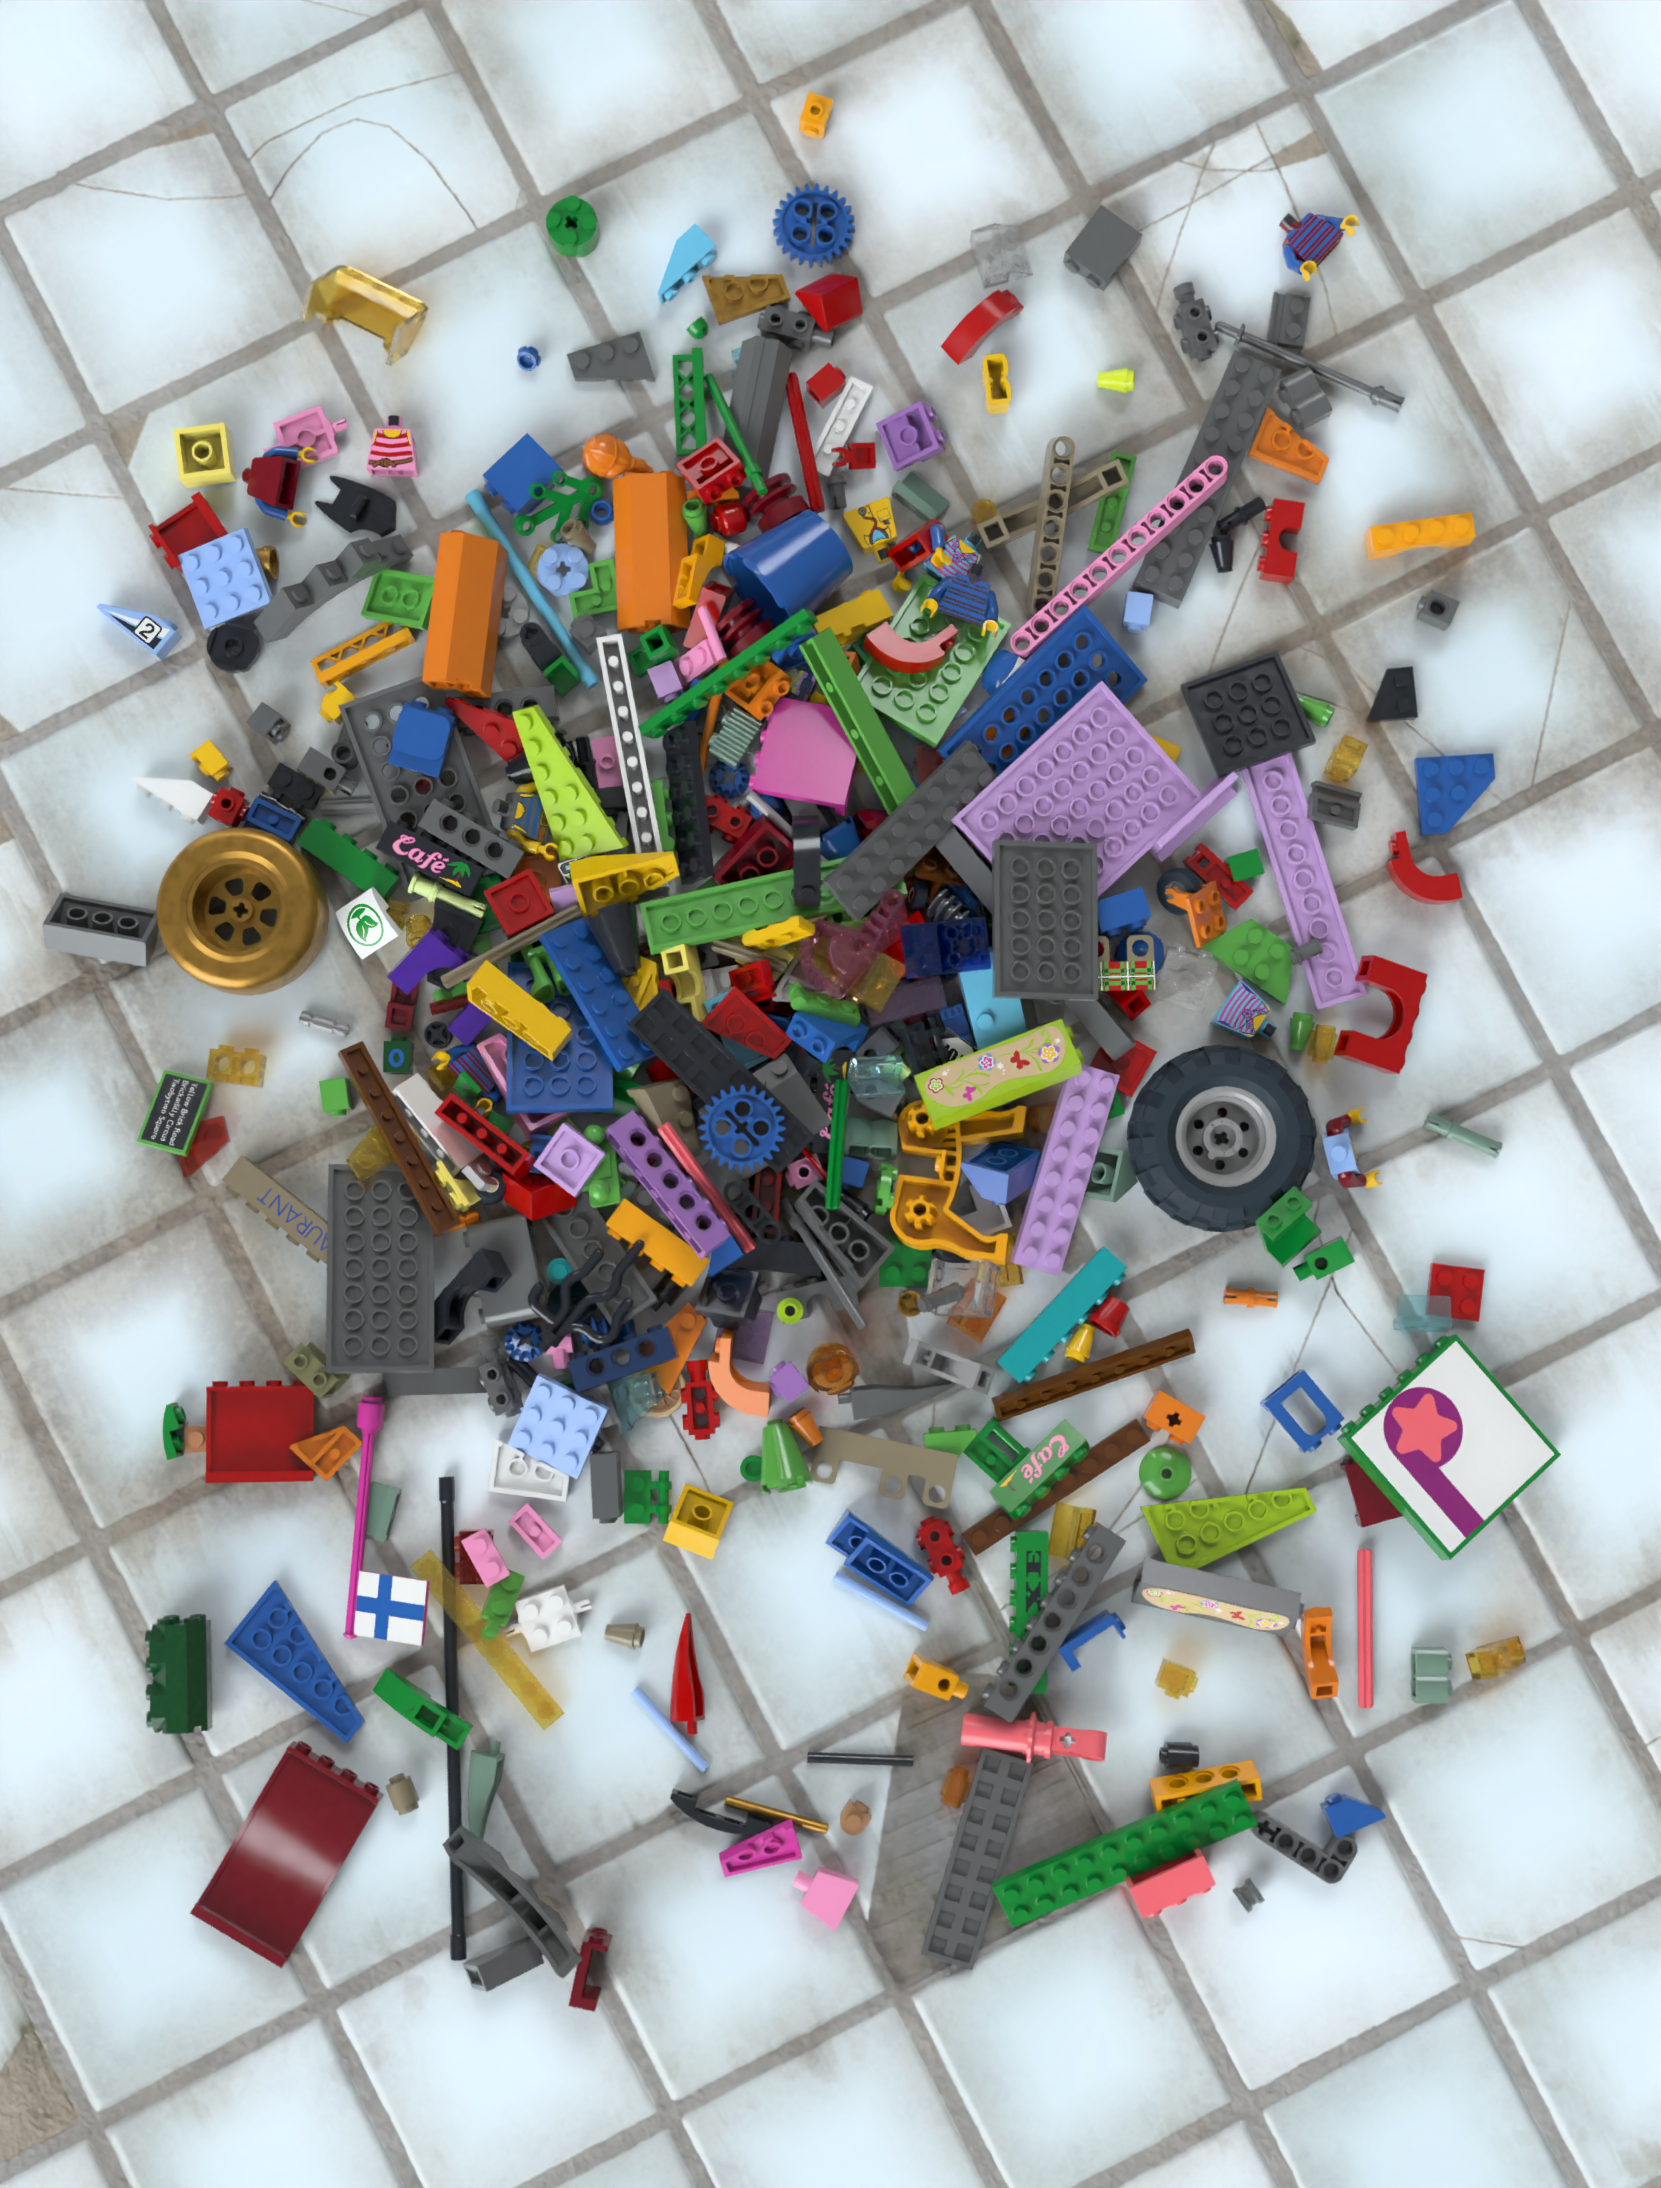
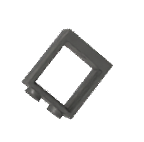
M620 1451L590 1454L593 1519H599L600 1524L615 1523L617 1518L623 1515Z

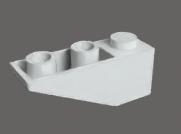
M133 777L131 779L138 785L136 790L147 797L154 794L160 798L157 803L170 811L175 807L181 811L179 816L189 823L193 824L197 821L203 825L207 819V814L212 807L210 801L214 794L195 782L147 777Z

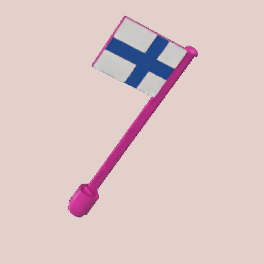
M362 1395V1401L358 1404L356 1427L362 1428L363 1444L346 1626L343 1636L347 1639L364 1636L422 1646L425 1641L430 1581L362 1571L374 1440L377 1430L383 1429L385 1411L383 1397Z

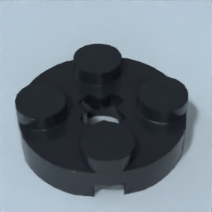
M239 621L224 622L225 624L214 628L207 640V652L212 662L226 673L248 672L257 661L260 653L257 635L248 625ZM237 641V645L240 648L231 654L227 646Z

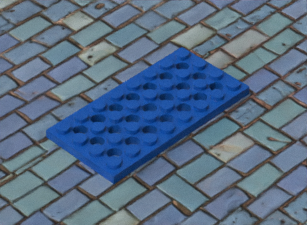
M1082 605L936 751L946 760L965 740L971 741L973 745L977 746L978 752L987 764H993L994 773L998 776L1100 681H1103L1124 705L1148 679L1087 606ZM1083 634L1086 638V645L1082 649H1078L1076 639ZM1062 653H1066L1068 656V663L1064 667H1060L1058 664V657ZM1099 653L1102 657V663L1099 667L1095 668L1092 665V658L1095 654ZM1047 671L1050 674V681L1043 686L1040 683V675ZM1081 671L1084 675V681L1081 685L1076 686L1074 676ZM1112 672H1115L1118 677L1117 683L1114 686H1110L1107 681L1108 676ZM1029 689L1032 693V699L1029 703L1024 704L1021 697L1023 692ZM1060 690H1064L1066 693V699L1062 704L1056 702V694ZM1008 708H1012L1014 711V717L1010 722H1006L1003 718V714ZM1046 708L1048 717L1044 722H1040L1038 720V712ZM993 726L996 730V735L992 740L988 741L985 737V732L987 728ZM1027 726L1030 729V736L1022 741L1019 735L1020 730ZM1010 745L1012 754L1009 758L1004 759L1001 751L1004 746Z

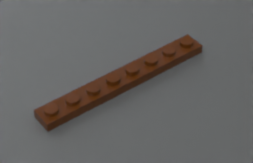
M363 1041L340 1050L338 1056L436 1236L459 1226L462 1223Z
M1188 1328L992 1397L991 1400L997 1419L1001 1422L1194 1354L1196 1350L1193 1337Z
M1137 1418L1133 1419L1088 1450L1089 1453L1086 1458L1079 1463L1076 1462L1069 1468L1068 1475L1061 1481L1057 1480L1050 1487L1049 1493L1044 1498H1038L1024 1517L1014 1520L1000 1507L963 1531L961 1535L974 1555H979L1150 1442V1438Z

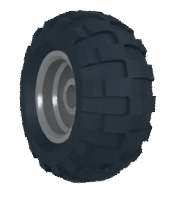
M1219 1044L1202 1046L1198 1049L1184 1052L1165 1063L1152 1074L1151 1078L1141 1088L1133 1103L1134 1106L1127 1127L1129 1160L1132 1171L1150 1201L1167 1213L1170 1218L1185 1226H1191L1203 1231L1229 1232L1256 1226L1255 1221L1292 1187L1295 1186L1301 1191L1308 1174L1311 1173L1316 1156L1314 1154V1144L1317 1132L1315 1118H1312L1308 1106L1309 1100L1301 1086L1297 1085L1288 1075V1070L1274 1059L1270 1060L1258 1054L1256 1050L1242 1046L1233 1047ZM1219 1108L1226 1109L1227 1115L1225 1117L1218 1116L1217 1110ZM1200 1119L1204 1125L1202 1129L1194 1127L1195 1120ZM1241 1122H1246L1249 1125L1248 1131H1241ZM1222 1133L1225 1144L1216 1145L1215 1141L1217 1139L1214 1138V1135L1217 1136ZM1197 1145L1203 1149L1202 1154L1199 1156L1194 1155L1192 1151ZM1241 1148H1245L1248 1151L1246 1158L1239 1156L1238 1152ZM1217 1160L1223 1161L1225 1166L1222 1170L1216 1169L1215 1162Z

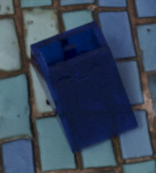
M985 916L900 926L906 979L991 969Z

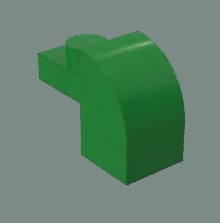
M659 624L639 637L642 645L626 654L636 676L642 678L648 674V669L670 660L674 662L679 656V650L669 629Z

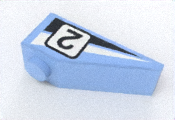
M101 603L97 606L104 615L160 660H163L181 639V636L176 632L178 627L168 618L162 621L153 614Z

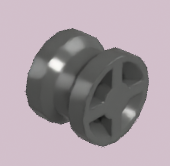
M1250 1878L1245 1880L1242 1887H1236L1232 1890L1248 1913L1252 1911L1256 1903L1265 1901Z

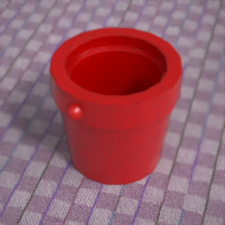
M1108 1295L1099 1307L1091 1313L1088 1321L1103 1333L1117 1338L1121 1333L1120 1329L1130 1308L1119 1299Z

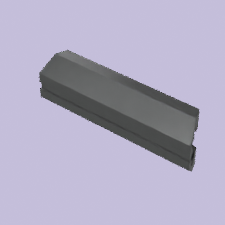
M754 336L742 341L729 409L754 462L759 464L763 473L762 479L765 481L769 477L793 351L780 340ZM725 427L723 442L741 461L745 469L746 467L727 427ZM748 477L744 478L741 484L745 487H755L753 482L748 480Z

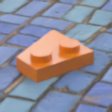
M343 1425L292 1444L289 1448L327 1482L363 1443Z

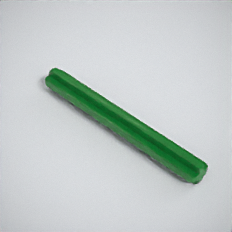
M838 1079L834 1082L825 1207L830 1210H838L841 1199L849 1082L844 1079Z

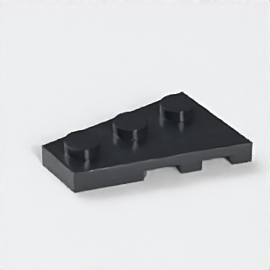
M435 899L432 928L435 931L437 929L443 931L449 937L448 942L453 947L459 946L469 955L483 921ZM445 967L434 969L427 974V982L452 992L454 986L446 988L441 981V976L453 969Z

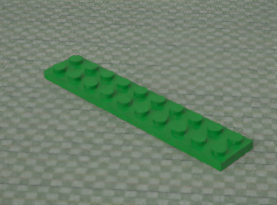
M1236 1778L991 1883L1012 1928H1015L1124 1882L1128 1876L1131 1879L1188 1855L1198 1848L1202 1849L1258 1824Z

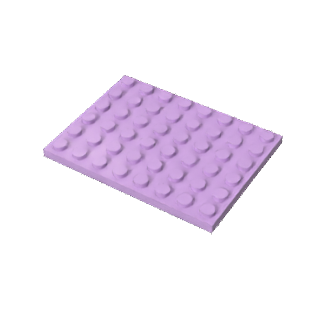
M1100 681L951 820L991 866L993 840L1097 844V891L1099 897L1141 858L1156 841L1193 809L1204 796L1105 683Z

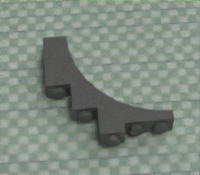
M400 534L372 542L369 538L350 542L335 560L315 565L301 583L282 587L256 618L254 624L267 643L287 638L309 615L341 592L378 572L408 562L414 555Z
M462 1825L442 1844L450 1860L480 1883L522 1926L546 1957L556 1975L563 1979L582 1960L566 1932L568 1928L559 1912L538 1898L531 1884L509 1868L499 1851Z

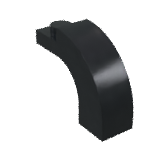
M818 815L792 816L794 907L820 906L821 858Z

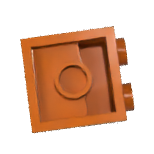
M770 661L762 665H756L749 670L750 673L745 678L735 680L724 692L729 698L760 721L772 713L773 705L781 696L788 693L790 684L793 681Z

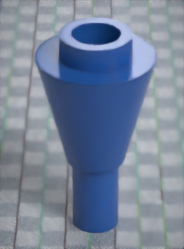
M966 882L963 888L945 884L949 892L964 901L969 909L977 906L972 890Z

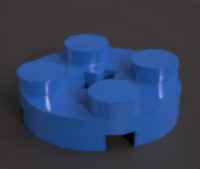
M812 628L808 633L801 636L798 635L791 640L790 646L780 651L777 650L771 655V658L782 670H791L802 665L806 660L799 645L818 633Z

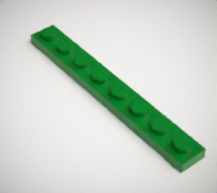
M805 608L801 609L639 725L638 728L641 734L652 739L665 735L669 727L686 720L687 714L694 709L697 710L704 707L711 697L724 693L729 688L728 685L735 680L745 678L750 673L749 670L756 665L766 663L771 658L770 655L777 650L780 651L790 646L791 640L798 635L801 636L811 631L812 626L818 622L815 614Z

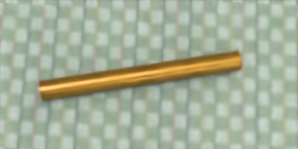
M727 1795L724 1806L781 1822L792 1818L793 1825L824 1834L827 1833L829 1826L825 1822Z

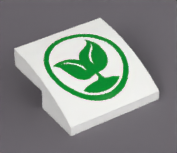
M371 887L335 912L342 930L361 959L375 952L402 932L386 912L390 906L374 887Z

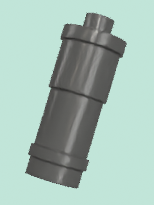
M953 1282L935 1292L925 1294L917 1299L918 1308L922 1313H925L940 1306L963 1299L964 1287L957 1282Z

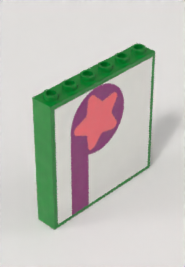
M1457 1334L1448 1337L1443 1335L1433 1343L1435 1348L1429 1354L1424 1352L1414 1361L1417 1365L1413 1369H1406L1396 1378L1398 1382L1392 1388L1388 1386L1378 1394L1380 1399L1374 1405L1371 1403L1366 1405L1359 1412L1361 1417L1355 1422L1351 1420L1340 1429L1342 1434L1337 1438L1338 1442L1441 1560H1451L1561 1455Z

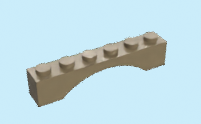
M1119 459L1095 469L1070 484L1067 515L1129 486V480ZM1052 494L1049 498V504L1052 508H1056L1059 499L1055 494ZM1039 499L999 514L977 525L978 533L987 553L1036 530ZM1049 520L1046 523V525L1052 523L1053 521Z

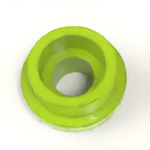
M795 1298L783 1299L777 1307V1315L786 1324L797 1323L802 1318L803 1306ZM787 1306L795 1308L793 1316L786 1315L785 1308Z

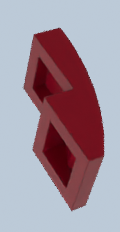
M392 982L385 1028L411 1032L420 982L408 995Z

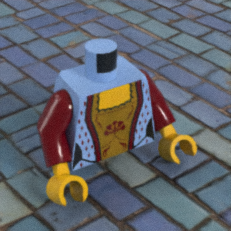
M1364 1108L1349 1110L1347 1114L1328 1121L1326 1132L1323 1133L1322 1137L1331 1175L1335 1180H1339L1340 1185L1345 1188L1365 1186L1370 1189L1383 1184V1182H1378L1375 1176L1380 1174L1379 1170L1361 1174L1349 1126L1367 1122V1119H1361L1360 1113L1364 1111Z

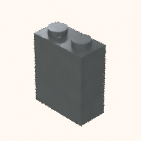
M1101 205L1065 252L1063 263H1065L1066 268L1074 274L1079 273L1086 278V282L1091 287L1104 291L1139 246L1142 234Z

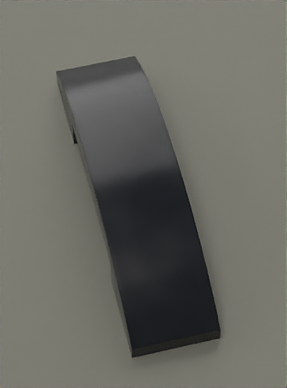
M674 1788L672 1790L670 1799L682 1812L712 1829L732 1834L749 1835L759 1834L773 1827L774 1820L748 1813L746 1822H742L695 1807L698 1796Z

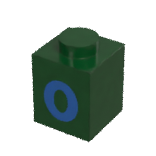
M393 1036L391 1041H384L383 1072L386 1074H413L414 1043L407 1041V1037Z

